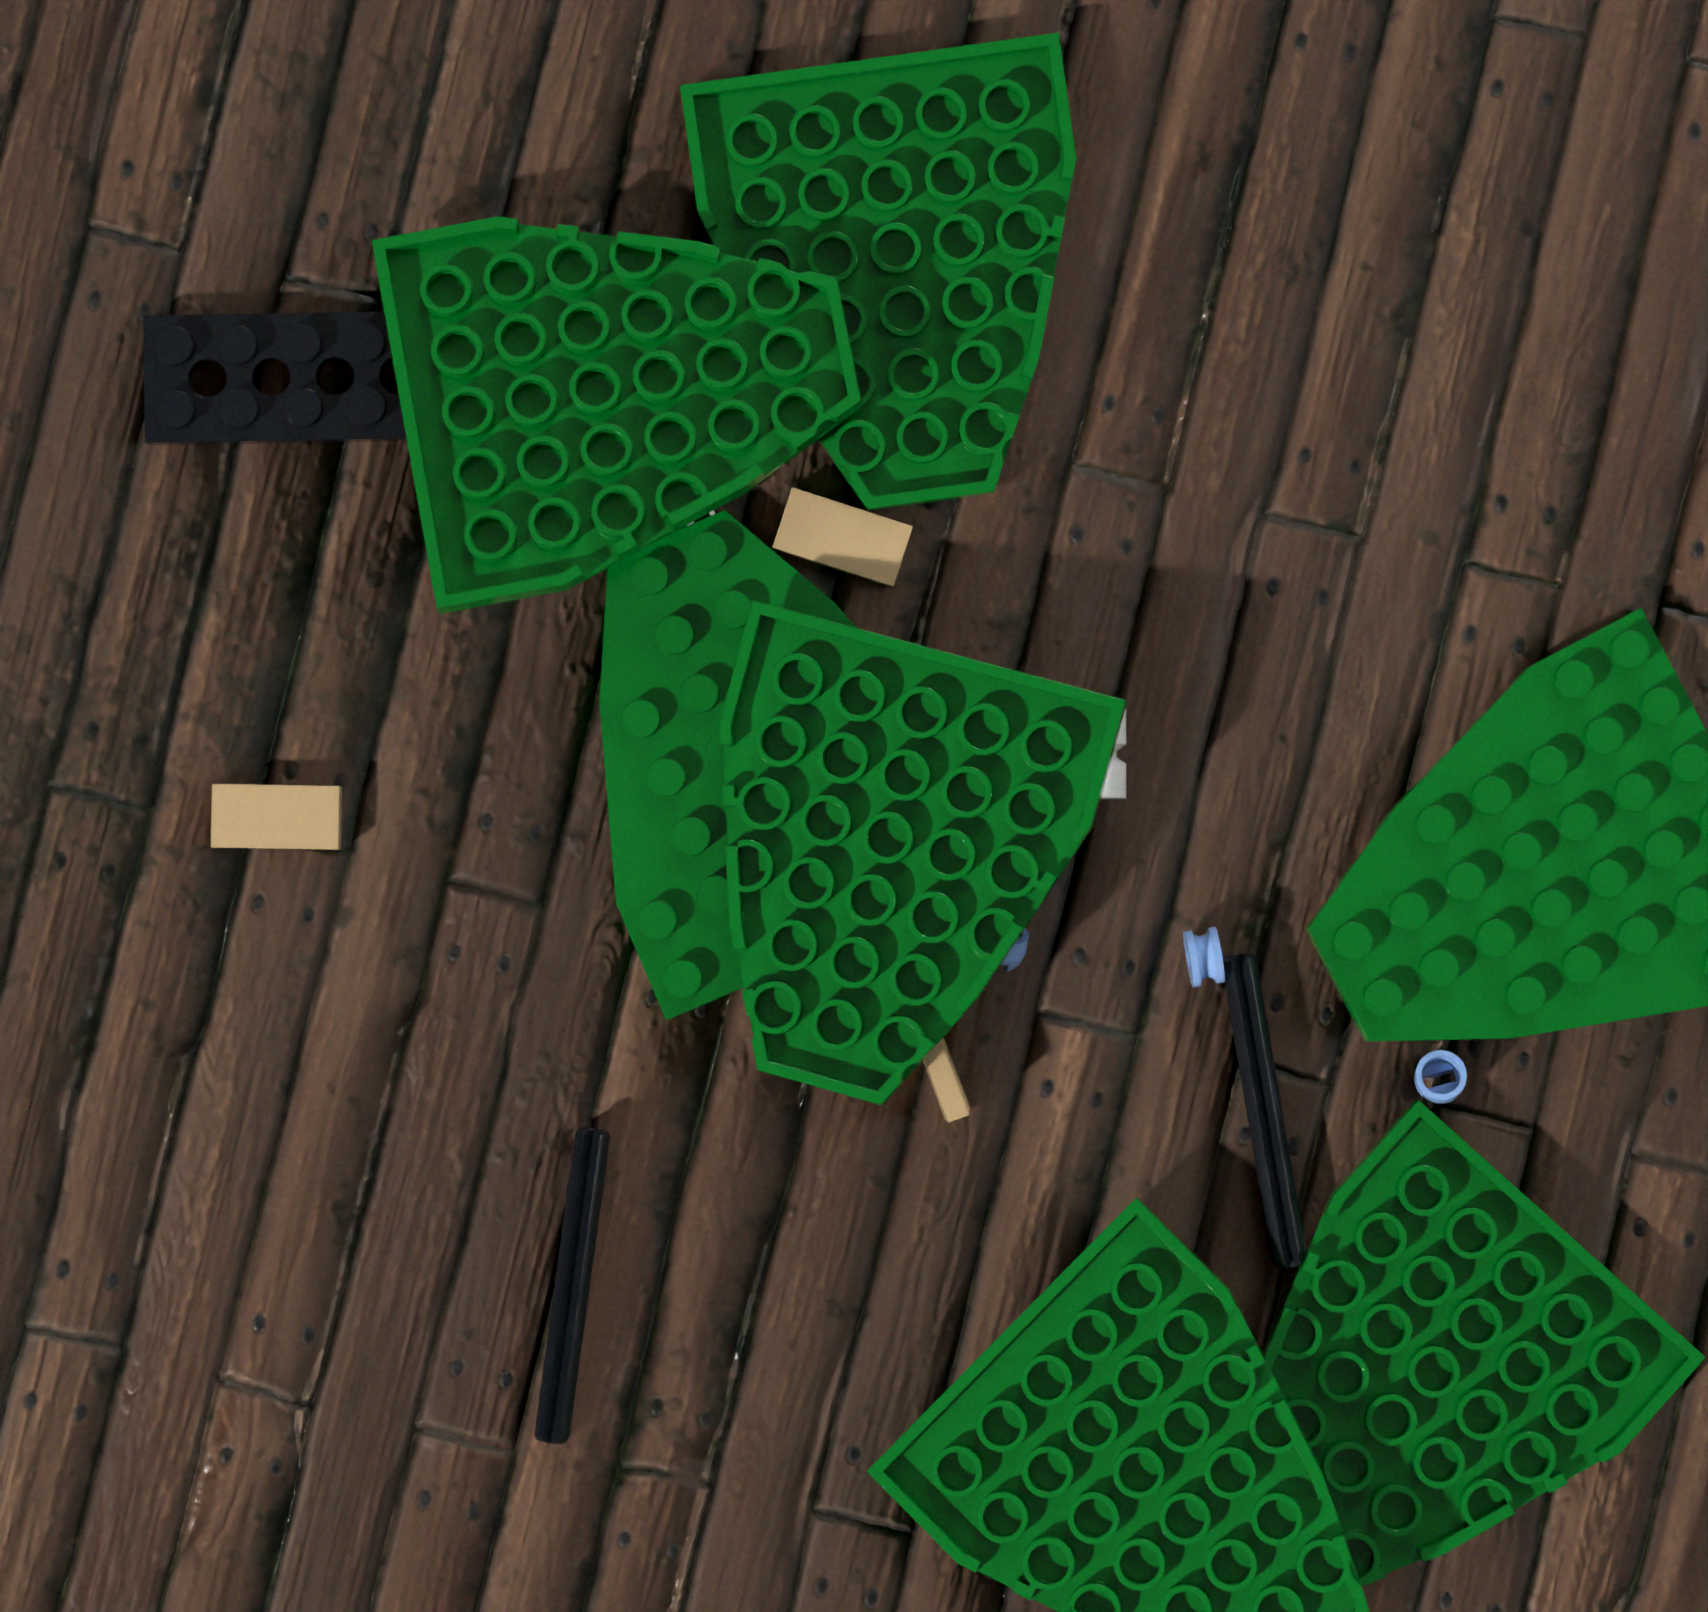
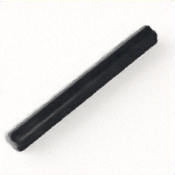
M1251 953L1236 954L1223 958L1225 988L1271 1259L1277 1268L1295 1267L1303 1264L1307 1252L1257 958Z
M581 1127L575 1133L534 1433L537 1440L545 1443L564 1444L570 1437L610 1142L609 1132L598 1128Z

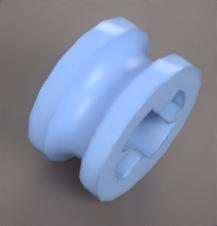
M1208 927L1206 933L1202 936L1194 935L1192 930L1184 931V949L1192 987L1201 986L1202 981L1206 978H1212L1216 983L1225 982L1223 957L1216 927Z

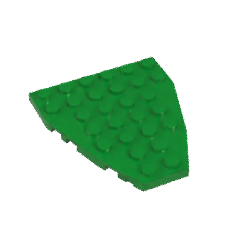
M1059 32L680 85L697 212L712 244L721 247L722 253L756 262H758L760 257L782 263L788 270L793 272L812 271L837 278L861 398V408L818 440L867 511L993 494L1040 357L1076 163Z
M499 216L372 240L434 597L439 614L569 590L747 493L861 408V398L838 282L835 277L812 271L793 272L788 270L782 263L760 257L758 262L733 256L722 253L721 247L700 241L618 231L617 236L580 232L578 226L558 224L557 229L522 225L519 224L518 219Z
M726 510L679 529L607 568L599 705L616 905L666 1021L744 987L737 951L733 949L729 928L725 846H728L726 807L723 806L722 785H725L723 747L719 741V722L752 600L857 628L829 597Z
M752 600L719 722V741L723 747L725 785H722L723 806L726 807L728 846H725L729 928L733 949L737 951L744 986L742 995L746 1015L750 1017L753 1032L752 1046L757 1070L875 1104H884L981 996L1093 828L1127 701Z
M1642 608L1617 619L1526 667L1491 707L1484 711L1470 725L1471 728L1446 754H1443L1387 812L1354 863L1350 864L1338 881L1337 887L1325 904L1321 905L1305 928L1364 1041L1512 1039L1708 1006V733Z
M1417 1099L1411 1103L1330 1194L1306 1250V1258L1303 1264L1299 1266L1262 1352L1323 1471L1362 1586L1386 1577L1385 1574L1419 1560L1426 1562L1451 1551L1515 1514V1509L1547 1491L1552 1493L1568 1484V1479L1601 1461L1604 1463L1620 1454L1706 1358Z
M1138 1197L1113 1220L866 1471L957 1564L975 1573L979 1571L1012 1588V1592L1030 1601L1033 1599L1057 1612H1370L1323 1471L1229 1287Z

